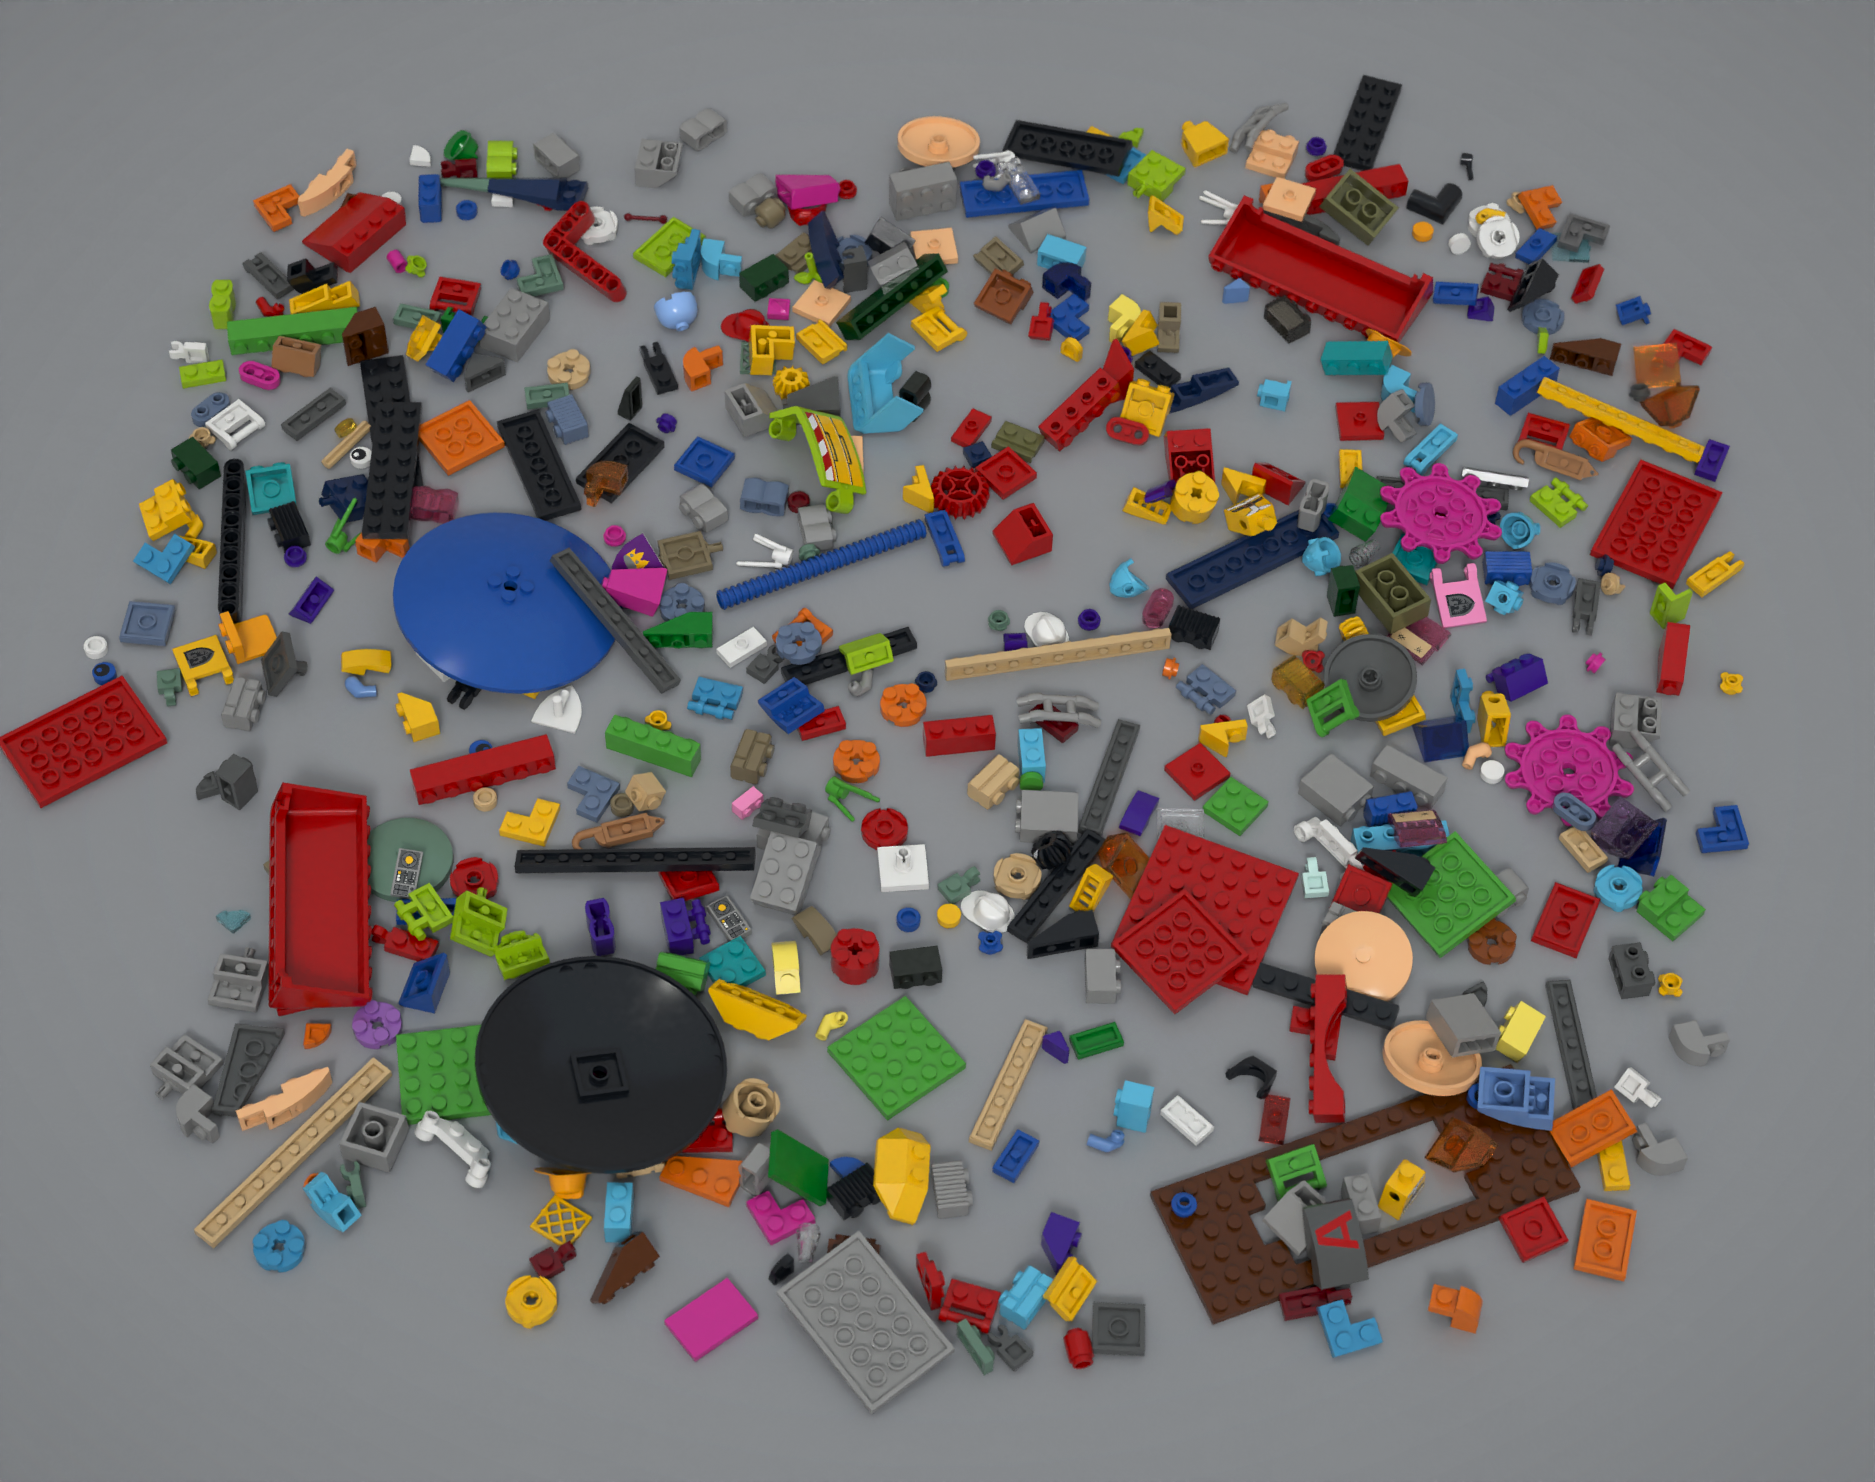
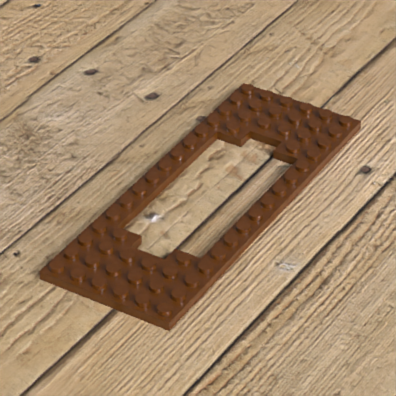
M1512 1064L1502 1067L1504 1069H1514ZM1467 1090L1452 1096L1422 1095L1150 1192V1198L1212 1325L1277 1302L1279 1301L1280 1293L1317 1287L1313 1283L1311 1259L1296 1264L1288 1247L1282 1240L1264 1245L1249 1216L1265 1210L1266 1207L1255 1183L1271 1178L1266 1159L1314 1144L1319 1160H1323L1430 1121L1434 1122L1446 1145L1462 1139L1466 1141L1480 1167L1465 1173L1464 1177L1476 1200L1363 1240L1368 1268L1499 1221L1500 1215L1545 1196L1549 1203L1579 1192L1581 1186L1549 1130L1522 1127L1489 1117L1468 1104L1466 1099ZM1182 1192L1191 1194L1197 1202L1196 1211L1186 1218L1177 1216L1171 1208L1173 1197ZM1180 1202L1183 1206L1188 1205L1186 1202Z

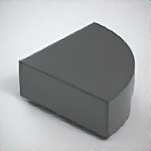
M214 771L207 773L196 787L197 800L220 794Z
M1484 981L1463 992V995L1474 993L1483 1007H1485L1487 986Z

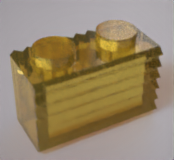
M1293 655L1273 669L1271 679L1273 685L1278 690L1282 689L1287 694L1290 702L1298 704L1302 709L1308 706L1306 699L1324 689V682L1312 673L1299 658H1296V655Z

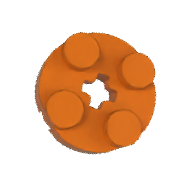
M916 684L894 685L884 689L880 700V711L885 720L888 721L889 719L896 726H912L920 721L923 714L925 715L926 698ZM907 703V708H902L898 704Z
M844 740L834 752L833 768L836 774L838 772L841 775V779L846 782L864 783L868 781L869 777L873 774L875 776L879 771L880 756L875 744L872 742ZM860 759L862 761H859L858 765H855L852 760Z

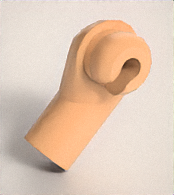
M1481 742L1470 746L1467 749L1462 766L1471 770L1476 758L1490 757L1492 754L1490 745Z

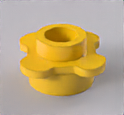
M1727 672L1721 674L1722 683L1720 684V689L1724 693L1734 695L1742 692V675L1729 674Z
M653 711L645 717V723L663 731L671 728V722L667 720V713L664 711Z
M1674 973L1661 974L1658 977L1660 982L1658 992L1660 995H1674L1675 997L1682 995L1683 991L1680 989L1682 978Z

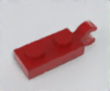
M374 925L371 931L373 935L372 941L385 944V952L417 962L435 956L439 947L438 940L426 937L424 940L418 941L409 931L393 927L392 931L388 932L384 927Z

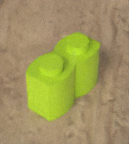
M488 140L487 178H513V175H517V163L513 162L518 159V149L513 146V141Z
M215 280L211 286L212 298L209 302L212 323L215 329H227V322L234 321L233 311L236 308L233 284L231 280Z

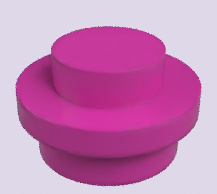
M609 526L603 535L604 542L609 546H620L626 540V533L620 526Z
M1601 652L1598 655L1593 653L1585 664L1588 665L1586 670L1588 672L1592 671L1595 674L1606 660L1602 657L1603 654Z

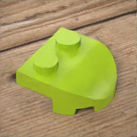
M524 930L511 932L501 937V943L498 946L494 945L497 965L504 980L517 978L522 974L529 973L550 963L541 936L537 933H534L532 936L526 935Z

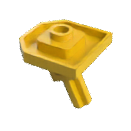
M422 315L416 329L411 334L406 355L418 362L426 355L427 351H434L443 336L437 333L441 325Z

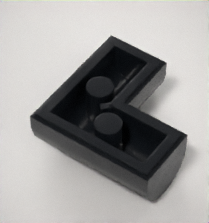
M1447 183L1437 197L1414 189L1408 199L1406 209L1444 224L1461 201L1462 191L1457 185Z

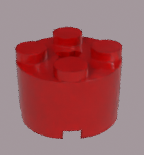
M859 928L841 929L837 933L831 944V969L839 977V980L849 985H861L877 974L879 970L880 948L876 935L871 931Z

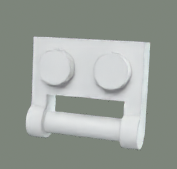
M239 399L205 423L206 428L221 440L229 450L237 447L238 442L255 430H260L266 426L264 420ZM248 420L251 421L250 424H248L246 427H244L239 432L234 434L232 437L229 435L234 430L239 428L241 425L246 423Z

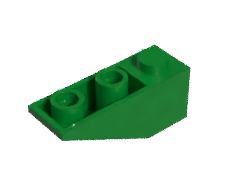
M688 612L643 631V635L655 649L713 648L712 612Z

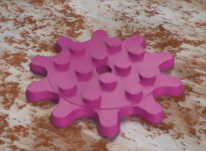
M1436 463L1432 466V473L1429 476H1421L1412 468L1405 467L1400 471V478L1404 483L1402 488L1384 486L1380 490L1382 500L1390 503L1395 508L1393 511L1384 512L1381 515L1382 526L1385 528H1398L1405 533V536L1401 539V547L1404 551L1411 552L1415 548L1422 546L1429 548L1433 552L1434 559L1438 564L1446 563L1450 559V552L1453 551L1463 552L1472 560L1478 559L1482 555L1483 549L1477 540L1484 538L1494 541L1502 535L1501 528L1490 523L1487 519L1488 515L1496 514L1500 510L1501 503L1497 499H1483L1477 495L1476 489L1480 486V479L1475 475H1468L1462 480H1454L1449 476L1447 466L1441 463ZM1435 512L1443 513L1446 517L1435 515Z
M1568 714L1560 718L1559 727L1555 730H1548L1537 721H1529L1525 726V730L1531 741L1525 745L1512 742L1505 746L1506 756L1520 765L1517 771L1506 774L1505 783L1511 789L1523 788L1531 793V798L1526 803L1530 814L1537 815L1546 808L1553 809L1556 795L1565 792L1572 794L1590 807L1600 820H1608L1613 815V808L1608 803V797L1618 796L1627 798L1634 792L1633 785L1621 779L1618 775L1619 770L1627 767L1614 752L1607 748L1606 742L1611 737V731L1607 727L1599 726L1591 733H1584L1578 729L1575 717ZM1626 752V753L1632 758V760H1633L1632 755H1631L1630 753ZM1570 768L1574 773L1564 774L1563 769ZM1561 818L1565 826L1572 827L1571 824Z

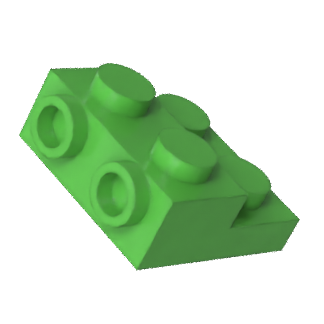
M1670 875L1666 879L1663 876L1660 877L1653 886L1655 889L1651 892L1645 890L1640 895L1636 911L1671 941H1674L1701 918L1706 909L1687 895L1689 889Z

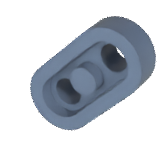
M222 392L213 393L191 411L193 423L198 427H206L205 423L230 406L228 395Z
M1564 792L1556 795L1553 802V810L1558 816L1580 831H1588L1594 827L1596 814L1590 807L1570 793Z

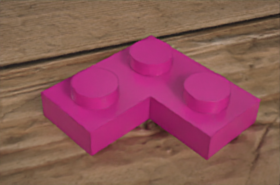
M769 1190L746 1201V1207L770 1246L815 1224V1217L803 1199L782 1210L778 1207Z

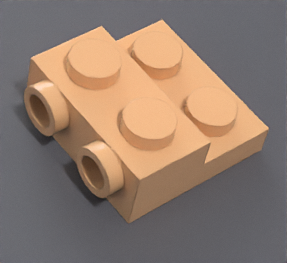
M1271 129L1262 130L1254 143L1245 168L1275 178L1285 179L1298 153L1299 141L1291 135L1285 137L1277 135Z

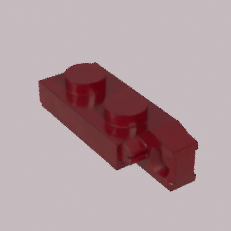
M1318 1287L1280 1293L1278 1299L1284 1321L1316 1316L1318 1315L1317 1307L1342 1299L1344 1305H1349L1352 1301L1350 1288L1336 1290L1335 1287L1321 1290Z

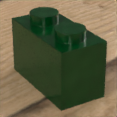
M774 254L739 273L740 288L754 302L767 297L770 293L783 288L789 283V269Z
M193 436L171 449L173 458L171 463L177 471H181L189 484L193 483L199 490L221 477L218 462Z
M1353 565L1331 568L1327 599L1333 617L1356 613L1360 584Z

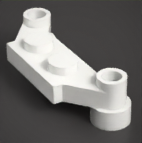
M1313 817L1307 822L1302 821L1294 826V833L1301 842H1306L1315 837L1345 868L1349 864L1364 871V865L1355 859L1358 850L1327 819L1320 821L1317 817Z
M426 1111L422 1121H419L416 1126L415 1136L422 1141H431L435 1135L438 1136L470 1166L465 1178L466 1182L472 1187L482 1188L488 1178L487 1172L491 1165L487 1158L490 1151L457 1121L451 1122L439 1118V1115L434 1111Z

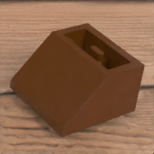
M376 306L356 312L342 333L348 366L389 353L385 325Z

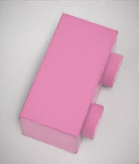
M754 786L732 802V812L741 820L749 817L755 809L761 807L763 794Z

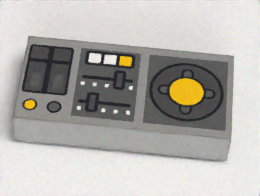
M399 848L391 896L409 899L408 894L417 889L423 852Z
M728 895L706 905L708 913L728 941L739 936L745 938L752 934V929Z

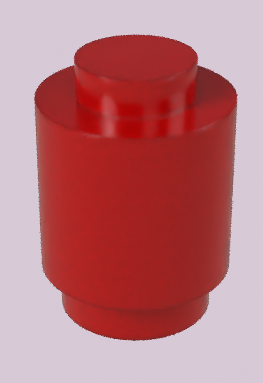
M1073 1328L1067 1331L1063 1341L1069 1363L1073 1365L1074 1369L1091 1366L1094 1353L1088 1331L1082 1330V1328Z

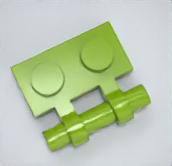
M1554 478L1551 482V485L1555 487L1554 490L1545 485L1533 493L1529 501L1561 528L1576 518L1577 511L1575 508L1578 507L1581 511H1585L1588 504L1583 501L1584 498L1580 494H1575L1570 490V486L1565 481L1561 482L1558 478ZM1564 495L1570 501H1564L1561 496Z
M430 883L409 893L411 902L404 904L402 900H398L394 904L397 909V915L406 922L408 931L418 941L426 938V934L423 931L424 928L429 927L435 933L453 922V915ZM416 911L421 915V918L417 920L412 915Z

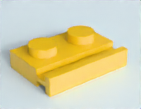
M821 319L818 320L817 324H811L796 333V339L822 365L840 355L841 351H847V344Z
M1075 1257L1067 1258L1042 1296L1050 1302L1051 1307L1064 1321L1073 1320L1097 1283L1096 1279L1085 1267L1077 1263Z

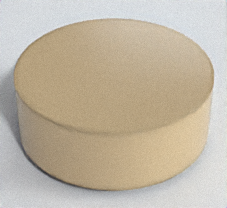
M487 787L478 789L473 795L474 806L483 812L494 809L497 805L496 792Z

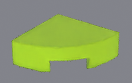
M1133 128V130L1126 133L1122 132L1118 138L1132 140L1133 147L1138 148L1144 128Z
M1538 327L1537 352L1541 354L1547 352L1549 336L1547 329L1544 327Z

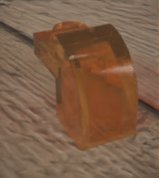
M601 461L590 466L586 471L587 483L584 489L587 505L596 507L603 491L621 495L628 481V466L614 461Z

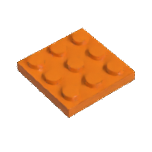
M470 400L420 426L419 441L448 476L505 447L504 440Z

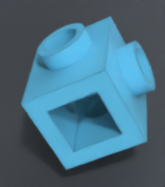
M1495 581L1485 602L1495 606L1493 610L1500 614L1514 613L1523 604L1524 599L1522 596L1524 592L1518 590L1520 586L1513 582Z

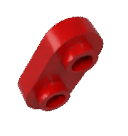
M1328 155L1309 163L1305 170L1306 179L1316 181L1340 174L1343 170V159L1337 155Z
M1114 417L1106 425L1108 435L1114 440L1135 446H1142L1149 440V430L1142 423ZM1116 426H1121L1122 430L1121 432L1116 433L1114 432V428ZM1137 432L1143 433L1140 439L1135 438Z

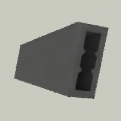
M838 376L788 394L787 404H783V409L799 406L840 416Z

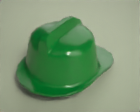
M460 130L447 142L444 156L453 161L472 158L477 160L476 152L479 145L471 136V133Z

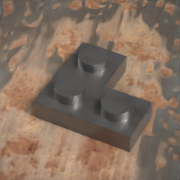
M1570 213L1557 247L1577 253L1583 239L1603 245L1610 225Z

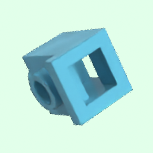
M1265 379L1264 384L1259 385L1257 394L1258 397H1261L1260 406L1285 412L1292 382L1287 381V384Z

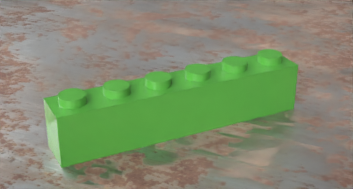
M357 307L228 321L227 332L231 355L273 351V345L279 336L321 345L343 343L342 333L353 315L358 312Z

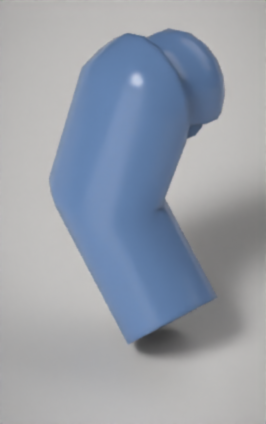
M349 676L345 680L346 689L354 697H377L376 685L364 686L356 676Z
M1113 1130L1111 1136L1105 1139L1090 1134L1087 1146L1103 1152H1110L1124 1144L1125 1135L1121 1130Z

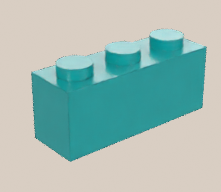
M1327 341L1320 360L1325 375H1387L1393 355L1388 341Z

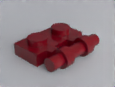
M1490 263L1488 271L1495 272L1496 274L1487 272L1480 293L1511 302L1524 274V270L1508 268L1502 263H1499V265ZM1505 275V276H1508V277H1512V278H1514V280L1508 279V278H1505V277H1502V276Z

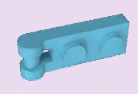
M1440 423L1406 456L1403 464L1407 467H1413L1416 469V473L1423 476L1428 468L1457 441L1458 434Z

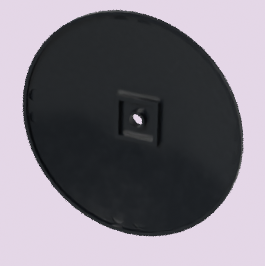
M586 956L563 959L541 966L520 977L503 991L492 1004L481 1024L475 1048V1072L480 1094L487 1109L503 1131L517 1144L543 1160L561 1167L589 1173L614 1174L642 1170L658 1165L684 1151L702 1135L714 1119L723 1098L727 1078V1058L721 1034L713 1018L695 995L670 976L638 962L614 957ZM602 1071L606 1076L604 1078H597L593 1075V1072Z

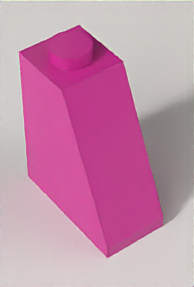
M775 175L777 196L791 209L838 202L840 186L830 175Z
M667 569L611 570L608 578H603L601 585L619 606L653 617L660 604Z

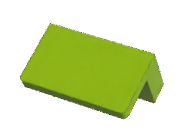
M1666 583L1659 585L1649 614L1662 629L1666 628L1667 622L1677 623L1683 620L1693 594L1692 590L1688 589L1675 595Z
M882 633L839 646L840 652L845 655L848 672L851 675L894 661L890 641Z

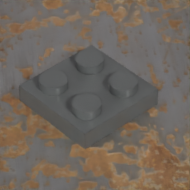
M1093 1302V1353L1144 1356L1145 1304Z

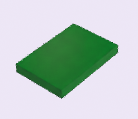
M778 1129L772 1131L768 1177L818 1206L825 1205L829 1159Z

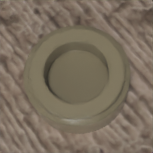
M619 793L612 797L610 807L615 816L627 817L632 814L634 804L626 793Z

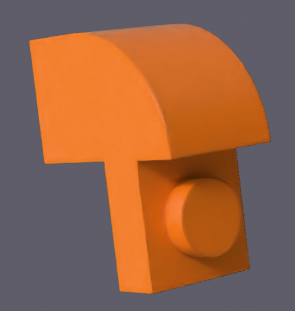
M719 345L698 352L697 348L693 347L684 355V380L691 392L710 385V370L723 365V354Z
M361 532L355 540L357 554L375 563L378 562L386 551L403 558L410 549L408 539H363Z
M1434 1284L1428 1311L1452 1317L1450 1325L1452 1328L1476 1333L1483 1300L1476 1292L1463 1286L1460 1287V1290Z

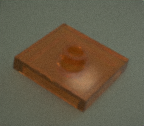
M1677 343L1633 347L1637 384H1647L1649 388L1681 385Z

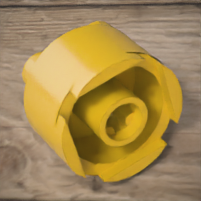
M1197 471L1186 474L1178 480L1172 492L1173 496H1171L1170 507L1173 514L1179 520L1193 522L1192 524L1202 523L1210 517L1219 498L1218 488L1215 482L1206 476L1204 472Z

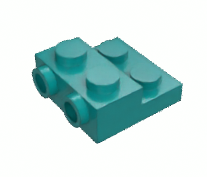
M279 462L271 467L254 466L250 470H245L252 515L269 513L270 508L282 506L292 501L297 506L290 464Z

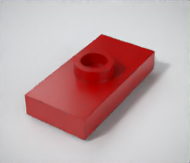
M972 408L951 436V442L962 447L975 444L992 422V416Z

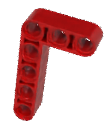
M578 201L571 206L545 235L543 244L556 261L611 301L620 302L626 297L627 291L618 276L575 246V243L595 221V215L589 205L584 201Z

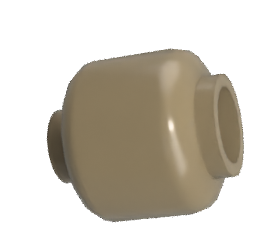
M768 197L755 208L757 216L755 220L762 228L766 226L773 229L785 218L786 208L776 197L774 199Z

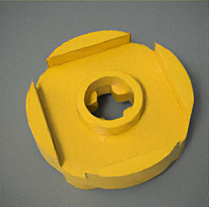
M531 1275L522 1276L512 1282L507 1290L505 1299L507 1313L513 1321L521 1324L524 1328H533L545 1323L558 1308L556 1289L544 1277L531 1278ZM530 1296L532 1299L535 1297L538 1299L536 1304L527 1305L526 1298Z

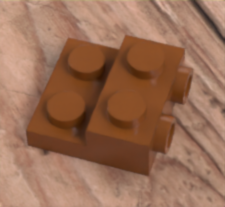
M994 269L975 300L974 306L1008 324H1012L1020 309L1024 310L1034 292L1028 281L1024 279L1018 280L1006 270Z

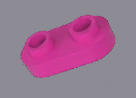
M246 361L239 367L240 378L246 383L266 390L275 389L281 383L278 370L255 361Z

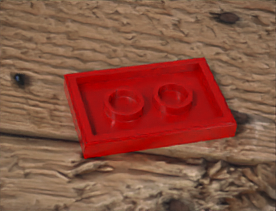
M1555 882L1531 942L1577 959L1601 899Z

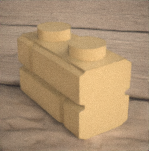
M1000 754L997 755L968 783V797L979 802L987 810L994 804L999 805L1003 801L1005 793L1009 789L1013 791L1020 782L1019 768L1013 763L1008 762Z

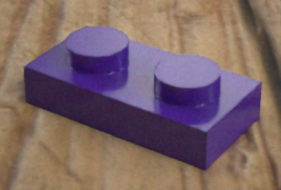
M1709 439L1694 475L1716 482L1730 446Z

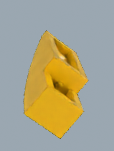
M348 281L334 288L324 284L289 299L290 313L298 314L359 307L360 301L358 290L351 281Z

